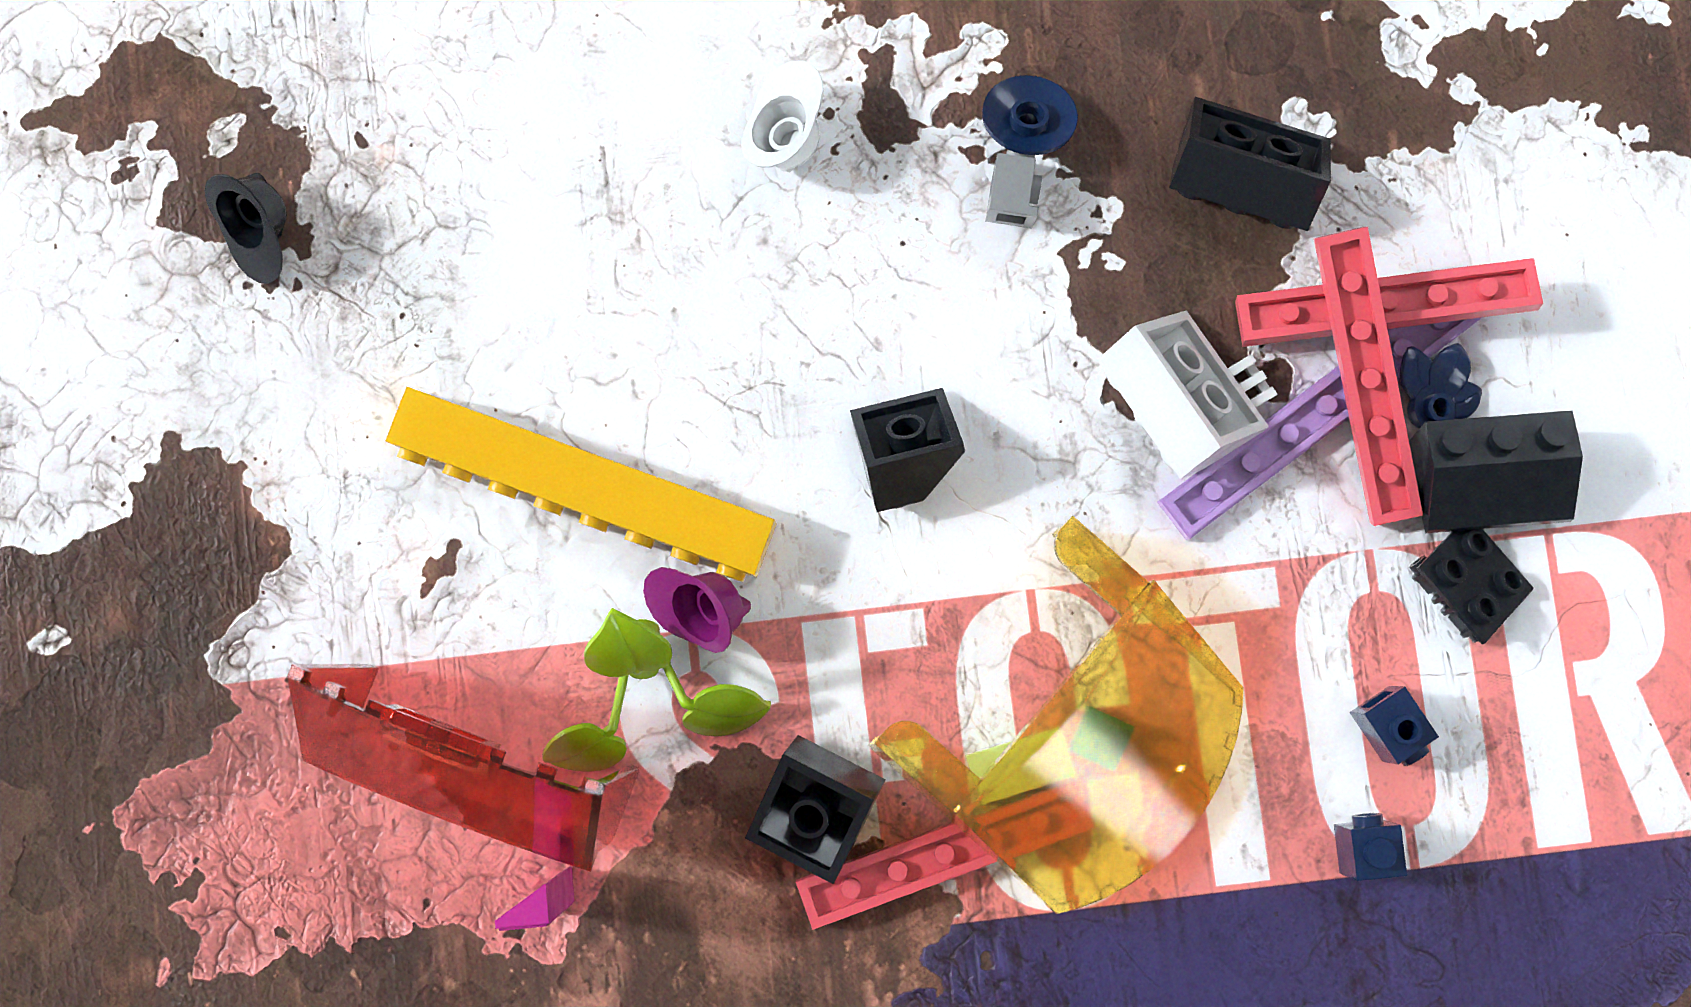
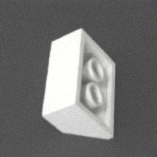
M1187 311L1135 325L1097 359L1107 373V379L1110 384L1121 393L1134 412V418L1137 423L1148 432L1161 451L1164 462L1175 471L1179 479L1205 469L1269 427ZM1216 375H1217V377H1218V378H1217L1216 380H1214V381H1210V380H1209V379L1213 378V377L1216 376Z

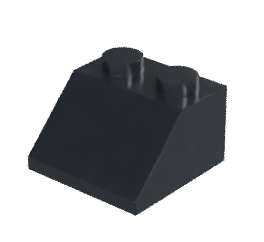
M798 735L783 753L745 839L834 884L886 779Z

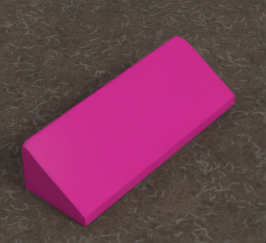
M569 866L495 920V929L504 931L548 926L575 901L572 867Z

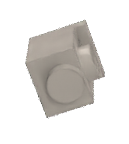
M1010 150L1006 154L997 153L993 167L985 222L1032 229L1039 207L1030 206L1029 203L1038 204L1042 176L1034 175L1035 155H1024Z

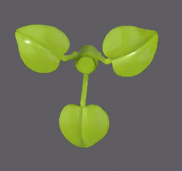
M611 608L602 626L590 639L584 650V662L590 670L607 677H619L610 721L603 730L591 723H581L560 731L547 743L542 752V758L545 763L582 772L604 770L620 762L627 751L626 742L621 737L614 736L618 729L629 675L635 679H649L657 675L659 669L663 668L681 707L688 710L682 717L684 727L694 733L705 736H726L751 727L769 711L771 701L764 700L751 689L732 684H719L708 687L697 693L694 700L689 698L685 694L671 665L672 647L668 640L660 635L659 625L647 619L636 620Z

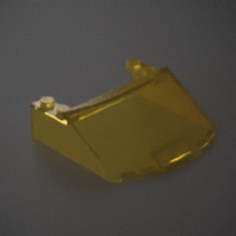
M1073 515L1052 534L1055 538V555L1064 567L1116 611L1119 616L983 776L979 778L922 726L912 721H899L891 724L868 745L888 765L1056 914L1082 908L1129 886L1171 853L1190 832L1209 805L1229 765L1238 736L1244 687L1156 581L1148 582Z

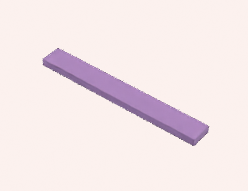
M1481 318L1387 329L1397 382L1400 380L1401 362L1407 347L1414 346L1430 358ZM1339 365L1266 419L1265 422L1269 427L1265 431L1205 469L1196 472L1157 501L1185 540L1192 538L1349 419Z

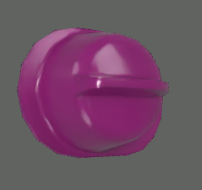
M660 567L652 570L644 580L643 594L646 605L653 618L662 628L713 653L724 652L731 644L732 632L737 629L743 617L751 610V602L739 595L738 590L727 577L716 572L691 576L676 569Z

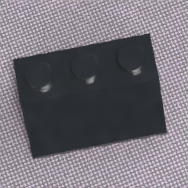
M1195 97L1173 163L1169 188L1177 190L1179 194L1191 200L1205 199L1221 204L1227 210L1236 214L1245 215L1250 213L1269 219L1271 223L1280 228L1292 229L1295 227L1308 231L1331 183V138Z
M1573 410L1425 422L1409 440L1422 506V520L1425 533L1564 523L1574 520L1583 454Z

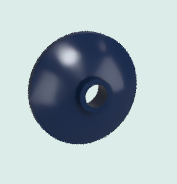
M1022 75L1005 79L988 92L983 103L982 119L989 135L1004 148L1024 155H1043L1054 152L1069 142L1077 126L1078 113L1073 99L1061 86L1042 77Z

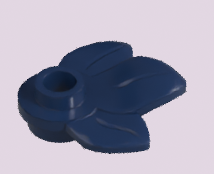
M1455 343L1447 346L1433 360L1416 347H1407L1401 362L1400 383L1410 397L1407 405V414L1410 422L1419 429L1425 422L1465 419L1477 410L1482 396V389L1478 385L1468 382L1471 373V361L1461 344ZM1433 404L1435 405L1436 413L1434 412Z

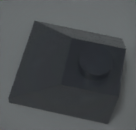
M943 387L850 410L876 513L924 501L965 453L964 443Z

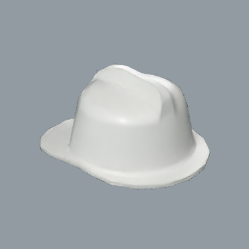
M803 60L789 61L777 67L766 78L741 139L742 153L749 163L762 168L776 166L781 171L790 173L794 167L803 164L816 151L820 140L819 125L816 118L821 107L824 87L822 76L815 66Z

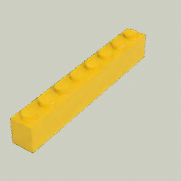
M407 386L385 440L400 448L397 454L399 458L425 467L427 459L445 464L442 471L443 474L470 483L473 475L490 481L487 490L514 500L518 491L536 497L533 504L534 507L561 516L563 508L581 514L578 523L605 533L609 524L627 530L625 540L652 549L655 541L673 547L670 554L671 557L696 566L699 563L700 557L718 563L716 573L740 582L744 581L746 574L757 578L777 525L775 519Z

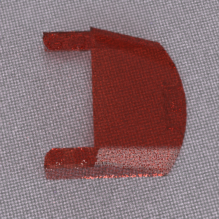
M371 664L291 665L287 679L304 762L437 818L589 872L592 870L598 852L613 842L640 772V767L631 764L599 780L584 776L581 786H572L554 780L558 769L553 766L539 762L533 773L503 762L506 750L500 749L501 744L398 704L385 705L369 699L364 709L363 707L379 669Z

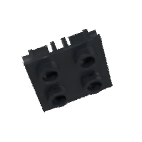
M1484 529L1452 531L1428 557L1423 555L1409 566L1414 573L1411 577L1414 582H1418L1428 595L1435 591L1437 592L1431 598L1434 605L1442 601L1446 602V605L1440 612L1444 616L1450 614L1448 618L1460 631L1462 638L1469 637L1473 643L1479 641L1482 645L1490 639L1534 589Z

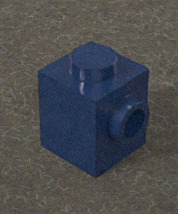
M1388 686L1349 712L1382 762L1398 765L1402 763L1403 766L1411 765L1429 753L1427 745L1439 738L1405 686Z
M1382 813L1352 815V822L1334 824L1340 874L1356 881L1407 876L1400 824L1383 820Z

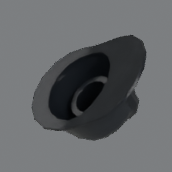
M253 173L239 179L226 174H215L206 182L205 198L213 217L221 229L230 253L238 267L249 278L258 283H272L279 278L283 263V255L278 239L282 236L287 219V211L281 196L266 182L260 173Z

